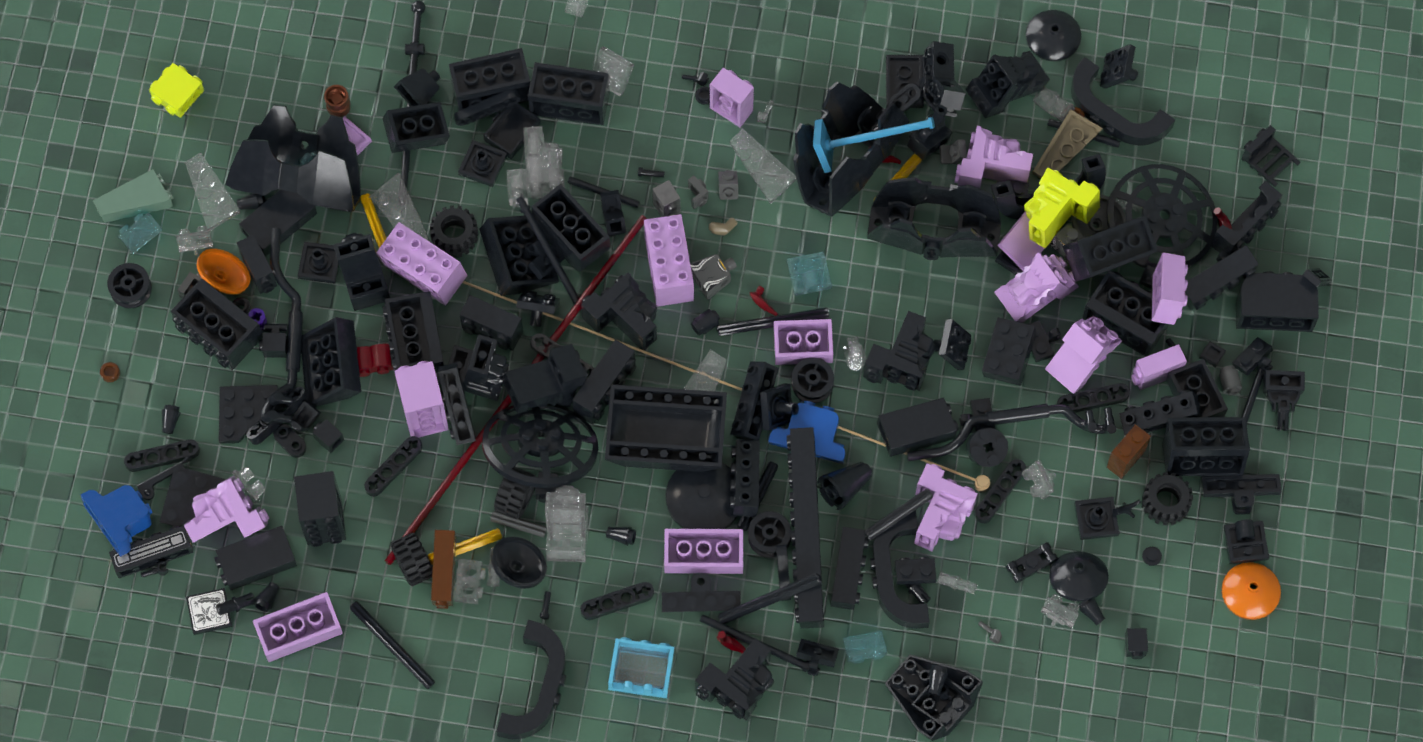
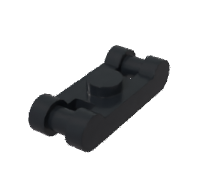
M1046 542L1021 558L1008 563L1005 567L1014 576V582L1019 583L1053 564L1059 558L1056 553L1053 554L1049 542ZM1044 553L1047 558L1042 561L1040 555ZM1021 566L1024 571L1020 572L1018 570V567Z

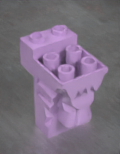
M977 126L976 132L971 134L967 159L963 158L962 165L958 164L954 183H958V186L968 184L979 189L982 178L998 181L1015 180L1027 183L1033 154L1020 151V143L1017 139H1003L1001 136L992 135L991 131Z
M1038 252L1031 260L1030 266H1025L1022 273L1018 272L1014 279L995 291V294L1014 321L1023 323L1056 297L1062 300L1079 287L1075 282L1072 271L1068 272L1066 269L1067 263L1061 256L1058 258L1053 254L1048 257L1046 254L1043 256Z
M1094 316L1087 320L1080 319L1062 339L1064 344L1045 370L1074 394L1083 388L1093 371L1099 367V363L1107 358L1106 355L1112 352L1122 340L1118 338L1116 332L1109 330L1101 319Z
M926 464L917 483L915 494L916 496L923 490L929 489L933 495V498L928 501L930 504L916 532L914 543L929 551H933L939 538L953 541L955 538L958 539L960 537L962 525L965 524L966 516L969 517L974 509L978 494L970 487L957 485L952 479H943L945 471L935 464Z
M232 476L219 483L217 488L210 489L207 493L193 497L192 507L196 517L188 521L184 527L192 542H195L235 521L245 538L266 527L269 516L265 509L261 510L260 506L252 510L253 503L248 495H244L242 491L244 486L241 480Z

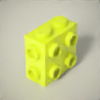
M172 63L163 70L162 76L151 84L149 89L151 100L157 105L161 104L166 107L165 109L174 116L176 114L181 118L204 92L203 82L196 75L191 76L188 74V71L183 66H177Z

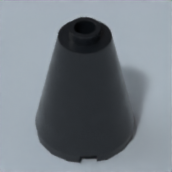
M859 462L824 474L817 481L818 484L821 483L822 487L819 491L829 506L833 507L835 505L838 507L836 510H841L871 479L872 469L868 464Z

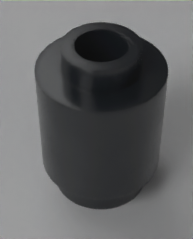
M707 309L693 319L691 326L697 335H705L719 325L718 320L720 317L715 310Z

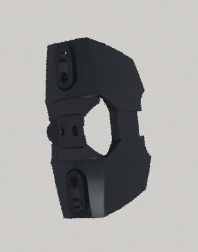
M837 81L828 88L826 99L822 105L823 109L821 110L823 116L817 119L823 120L831 140L906 125L910 122L905 113L894 103L891 102L884 109L858 86L853 85L849 88ZM800 123L795 131L796 153L793 163L804 203L828 216L835 215L864 188L875 170L891 154L903 133L861 142L870 147L861 159L846 157L833 173H824L813 147L814 126L809 123Z
M275 104L262 124L255 125L248 139L243 140L233 160L225 183L231 189L264 196L276 189L295 192L305 198L311 205L346 212L355 211L361 196L355 144L349 141L343 118L331 115L328 121L318 129L316 134L298 131L296 122L290 116L287 106ZM303 141L308 143L306 148H304ZM300 159H304L306 163L303 164Z
M916 177L889 180L882 187L871 205L867 239L916 254H924L923 257L927 260H937L939 256L940 258L995 257L998 255L1002 223L997 203L991 193L974 186L950 184L949 188L931 185V181H922ZM923 203L947 205L956 209L959 217L957 231L947 238H936L921 234L912 223L916 206Z

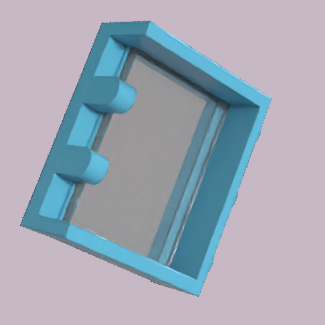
M627 637L616 638L608 689L667 699L674 647L668 643H660L658 645L651 644L647 640L637 642Z

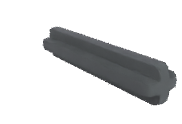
M493 511L490 519L492 522L540 537L546 535V526L520 518L515 520L496 511Z

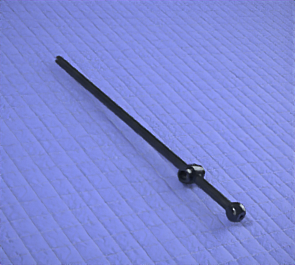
M415 1L411 5V10L414 13L412 42L405 44V55H411L409 75L417 71L419 55H425V45L419 44L421 14L426 9L422 1ZM410 150L403 151L399 194V205L401 207L406 206Z

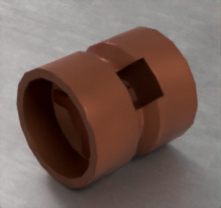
M341 85L328 87L324 93L328 113L339 117L345 116L351 108L346 88Z

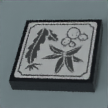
M225 588L186 596L193 635L233 627L230 613L218 615L216 611L217 604L227 601Z

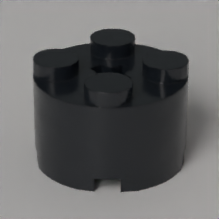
M978 429L967 440V454L976 465L993 467L1005 459L1008 452V441L996 429ZM989 443L991 449L985 452L986 448L983 445Z

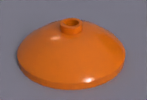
M207 249L197 259V270L201 278L218 292L240 294L250 284V274L245 264L227 251Z
M1247 562L1236 565L1226 574L1222 583V597L1232 613L1244 619L1256 620L1264 618L1274 611L1281 597V588L1276 575L1269 568L1258 563ZM1254 584L1257 589H1251L1250 585Z

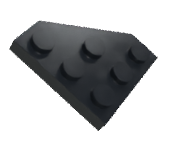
M278 385L220 387L219 443L241 442L245 438L244 436L247 434V431L261 419L262 408L268 397L278 389Z
M175 466L159 522L171 526H181L196 517L192 507L193 497L207 493L210 489L217 488L219 483L227 479Z

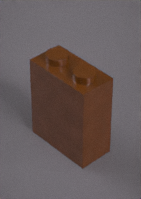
M1135 424L1111 452L1106 468L1122 479L1145 453L1151 436Z

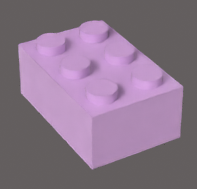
M722 68L710 83V108L738 127H741L753 112L754 87L749 81L737 77L736 73L732 70Z
M1162 253L1153 273L1152 321L1174 325L1177 318L1181 317L1182 307H1185L1187 304L1185 291L1188 280H1185V276L1188 271V265L1185 264V256Z
M831 319L774 321L775 365L798 364L806 358H819L827 363H833Z

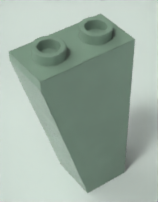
M152 169L93 200V203L103 222L106 223L173 207L171 202L173 196L169 189H164L163 184L165 182L160 173L156 175Z

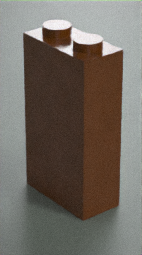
M435 530L431 602L437 609H448V606H453L457 539L456 533L453 530Z

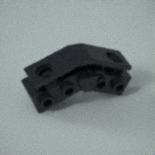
M933 41L924 51L923 78L920 80V87L922 88L925 101L934 112L936 107L943 105L948 110L946 116L957 117L955 110L961 111L966 93L954 79V44Z

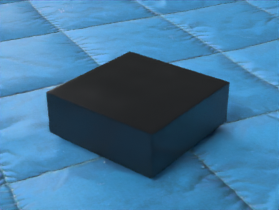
M1209 341L1199 358L1204 359L1205 362L1216 368L1226 350Z

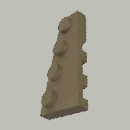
M1070 109L1032 173L1042 178L1047 168L1060 172L1103 128Z

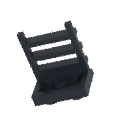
M1270 125L1267 129H1261L1254 141L1250 140L1246 143L1241 160L1246 161L1251 169L1254 168L1258 172L1260 177L1263 176L1266 182L1276 187L1278 183L1274 179L1292 162L1297 166L1301 162L1273 138L1276 129ZM1277 147L1280 152L1261 169L1257 164ZM1285 154L1288 159L1269 176L1266 171Z

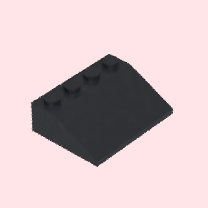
M525 215L488 218L479 228L501 296L516 295L559 282L555 269L539 280L528 266L536 256L531 255L526 248L538 239Z
M335 317L302 335V366L305 391L309 395L307 400L309 403L317 407L349 399L362 392L353 320Z

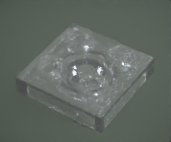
M603 46L599 50L592 71L609 73L610 91L621 96L624 94L634 64Z

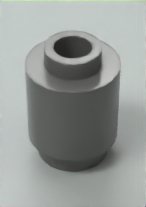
M1226 366L1220 369L1219 377L1223 392L1230 396L1238 394L1239 390L1242 389L1238 370L1235 369V366Z

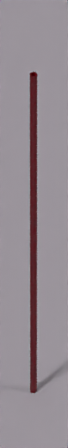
M644 215L640 216L550 337L551 340L557 342L581 310L582 300L587 295H592L642 228L644 220L647 219ZM548 343L547 346H544L545 349L543 351L546 353L551 345ZM538 354L531 364L543 361L544 357ZM509 395L506 396L492 417L509 407L512 403ZM496 420V421L492 424V426L490 427V431H491V429L494 427V425L497 423L498 420ZM485 426L477 435L476 441L471 443L402 537L412 532L415 533L482 443ZM393 551L384 560L389 565L396 559Z

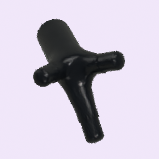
M1137 500L1127 505L1124 502L1122 506L1113 508L1112 512L1115 516L1128 514L1134 518L1135 515L1131 512V509L1140 504L1141 501Z

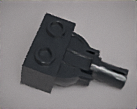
M943 105L936 107L935 112L928 116V118H933L935 128L914 130L909 135L910 140L907 146L922 161L937 151L941 145L947 144L952 134V131L944 123L948 110Z
M1266 370L1264 373L1263 393H1267V398L1272 404V412L1276 411L1277 404V431H1282V429L1283 431H1289V413L1295 412V404L1298 402L1300 395L1305 391V372Z

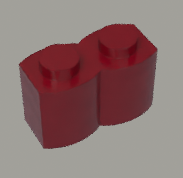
M389 344L357 347L360 377L369 376L373 372L387 374L390 370H393Z

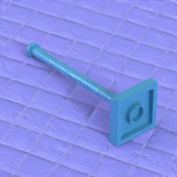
M930 117L925 121L831 140L823 120L820 119L815 120L813 147L824 173L832 172L833 150L835 147L924 128L933 129L935 124L933 118Z

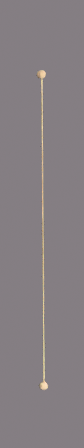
M463 281V284L517 304L515 300ZM543 312V315L549 316L561 322L564 320L549 313ZM572 322L569 324L613 342L615 340ZM621 342L631 349L742 391L740 387ZM838 426V429L854 434L861 438L867 439L879 445L885 446V444L880 441L874 440L862 434ZM921 460L929 464L938 465L944 470L975 481V489L979 492H985L990 487V479L985 475H980L975 479L929 460Z

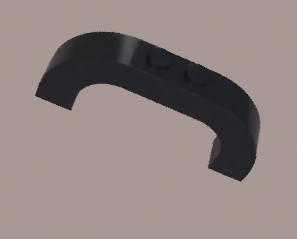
M1086 57L1081 60L1074 72L1071 94L1074 104L1084 112L1085 117L1089 121L1103 128L1106 134L1113 135L1124 143L1137 146L1158 142L1171 131L1175 119L1161 109L1150 121L1138 124L1130 122L1095 98L1091 93L1089 85L1098 75L1099 66Z
M1096 154L1082 159V172L1074 180L1079 186L1085 181L1093 183L1099 190L1101 189L1106 178V167L1101 155ZM1009 180L991 185L992 194L1000 212L1009 218L1019 220L1025 212V203L1033 198L1034 193L1023 196L1014 194Z
M914 510L875 537L873 558H870V568L875 572V577H872L873 589H877L878 601L884 613L901 626L921 629L929 628L927 603L907 604L897 597L894 591L889 547L895 539L901 536L916 535L918 522L916 510Z
M532 620L527 621L523 642L524 644L542 649L549 658L538 702L535 708L526 715L514 716L501 713L496 730L498 737L523 739L538 733L549 722L555 705L560 703L561 693H559L561 686L564 687L567 675H564L566 662L563 645L553 630L542 623Z

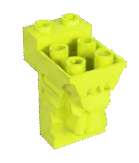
M1047 168L1039 182L1040 186L1034 192L1033 198L1024 205L1026 216L1030 219L1028 222L1029 238L1043 248H1046L1071 215L1088 224L1100 208V190L1093 183L1085 181L1079 186L1074 180H1068L1063 177L1059 171Z

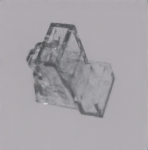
M524 127L525 169L507 170L509 206L520 207L516 201L520 196H523L528 205V198L541 199L559 184H562L565 188L562 164L563 148L559 147L557 143L544 142L542 127Z
M569 485L557 488L556 492H546L547 561L586 562L589 505H586V493H579V489Z

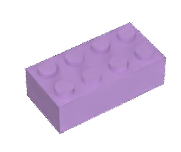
M665 529L664 573L743 574V529Z
M327 592L253 620L268 662L343 634Z

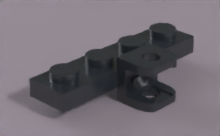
M1279 474L1207 476L1201 479L1203 498L1232 497V508L1236 515L1251 513L1254 505V496L1281 495L1282 492Z
M694 574L692 576L691 592H662V612L727 611L741 605L740 591H711V580L708 574ZM703 578L705 581L704 585H698L697 580Z

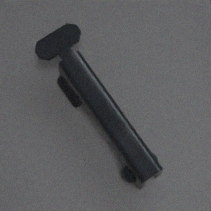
M191 456L136 485L145 500H152L155 496L154 485L172 476L175 466L185 468L183 464L192 460Z

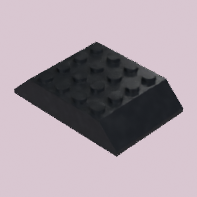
M611 385L605 460L624 467L704 472L722 468L727 392Z

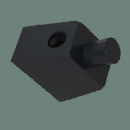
M422 68L402 78L394 88L410 107L424 105L440 89L436 83L440 79V75L435 70L428 74Z

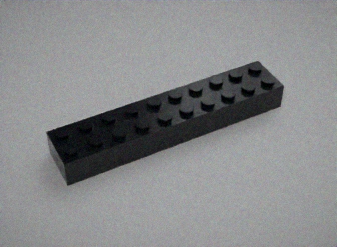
M814 428L790 429V435H787L788 451H791V454H787L789 470H792V473H788L790 489H793V492H789L791 508H794V511H790L791 526L795 527V530H791L792 546H796V550H792L793 565L797 567V569H793V581L796 582L815 573L820 574L822 579ZM821 583L794 595L795 604H798V608H795L796 623L800 624L801 629L824 628Z

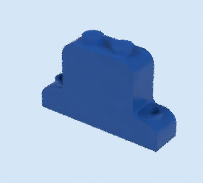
M810 401L798 403L799 411L796 415L791 416L788 429L777 427V429L770 433L769 444L788 449L787 435H790V429L813 427L816 457L844 464L846 456L844 445L834 442L839 424V417L834 412V408L823 406V408L815 407V403Z
M124 485L105 496H101L95 490H89L81 494L85 509L120 557L131 550V537L151 526L150 514L153 512L149 504H144L140 492H135L129 485Z

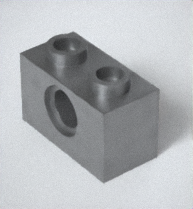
M669 180L653 188V204L661 217L679 215L681 213L680 197Z

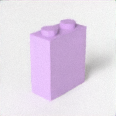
M1179 344L1137 360L1131 375L1134 385H1138L1139 389L1143 390L1166 381L1168 372L1185 366L1187 360Z

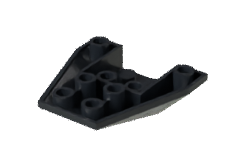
M909 655L885 682V685L916 730L931 741L948 736L974 707L983 684L982 680L967 670L914 655ZM932 665L947 668L948 676L940 695L928 693L929 669H931Z

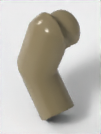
M731 217L726 223L711 222L709 230L713 234L727 235L738 223Z

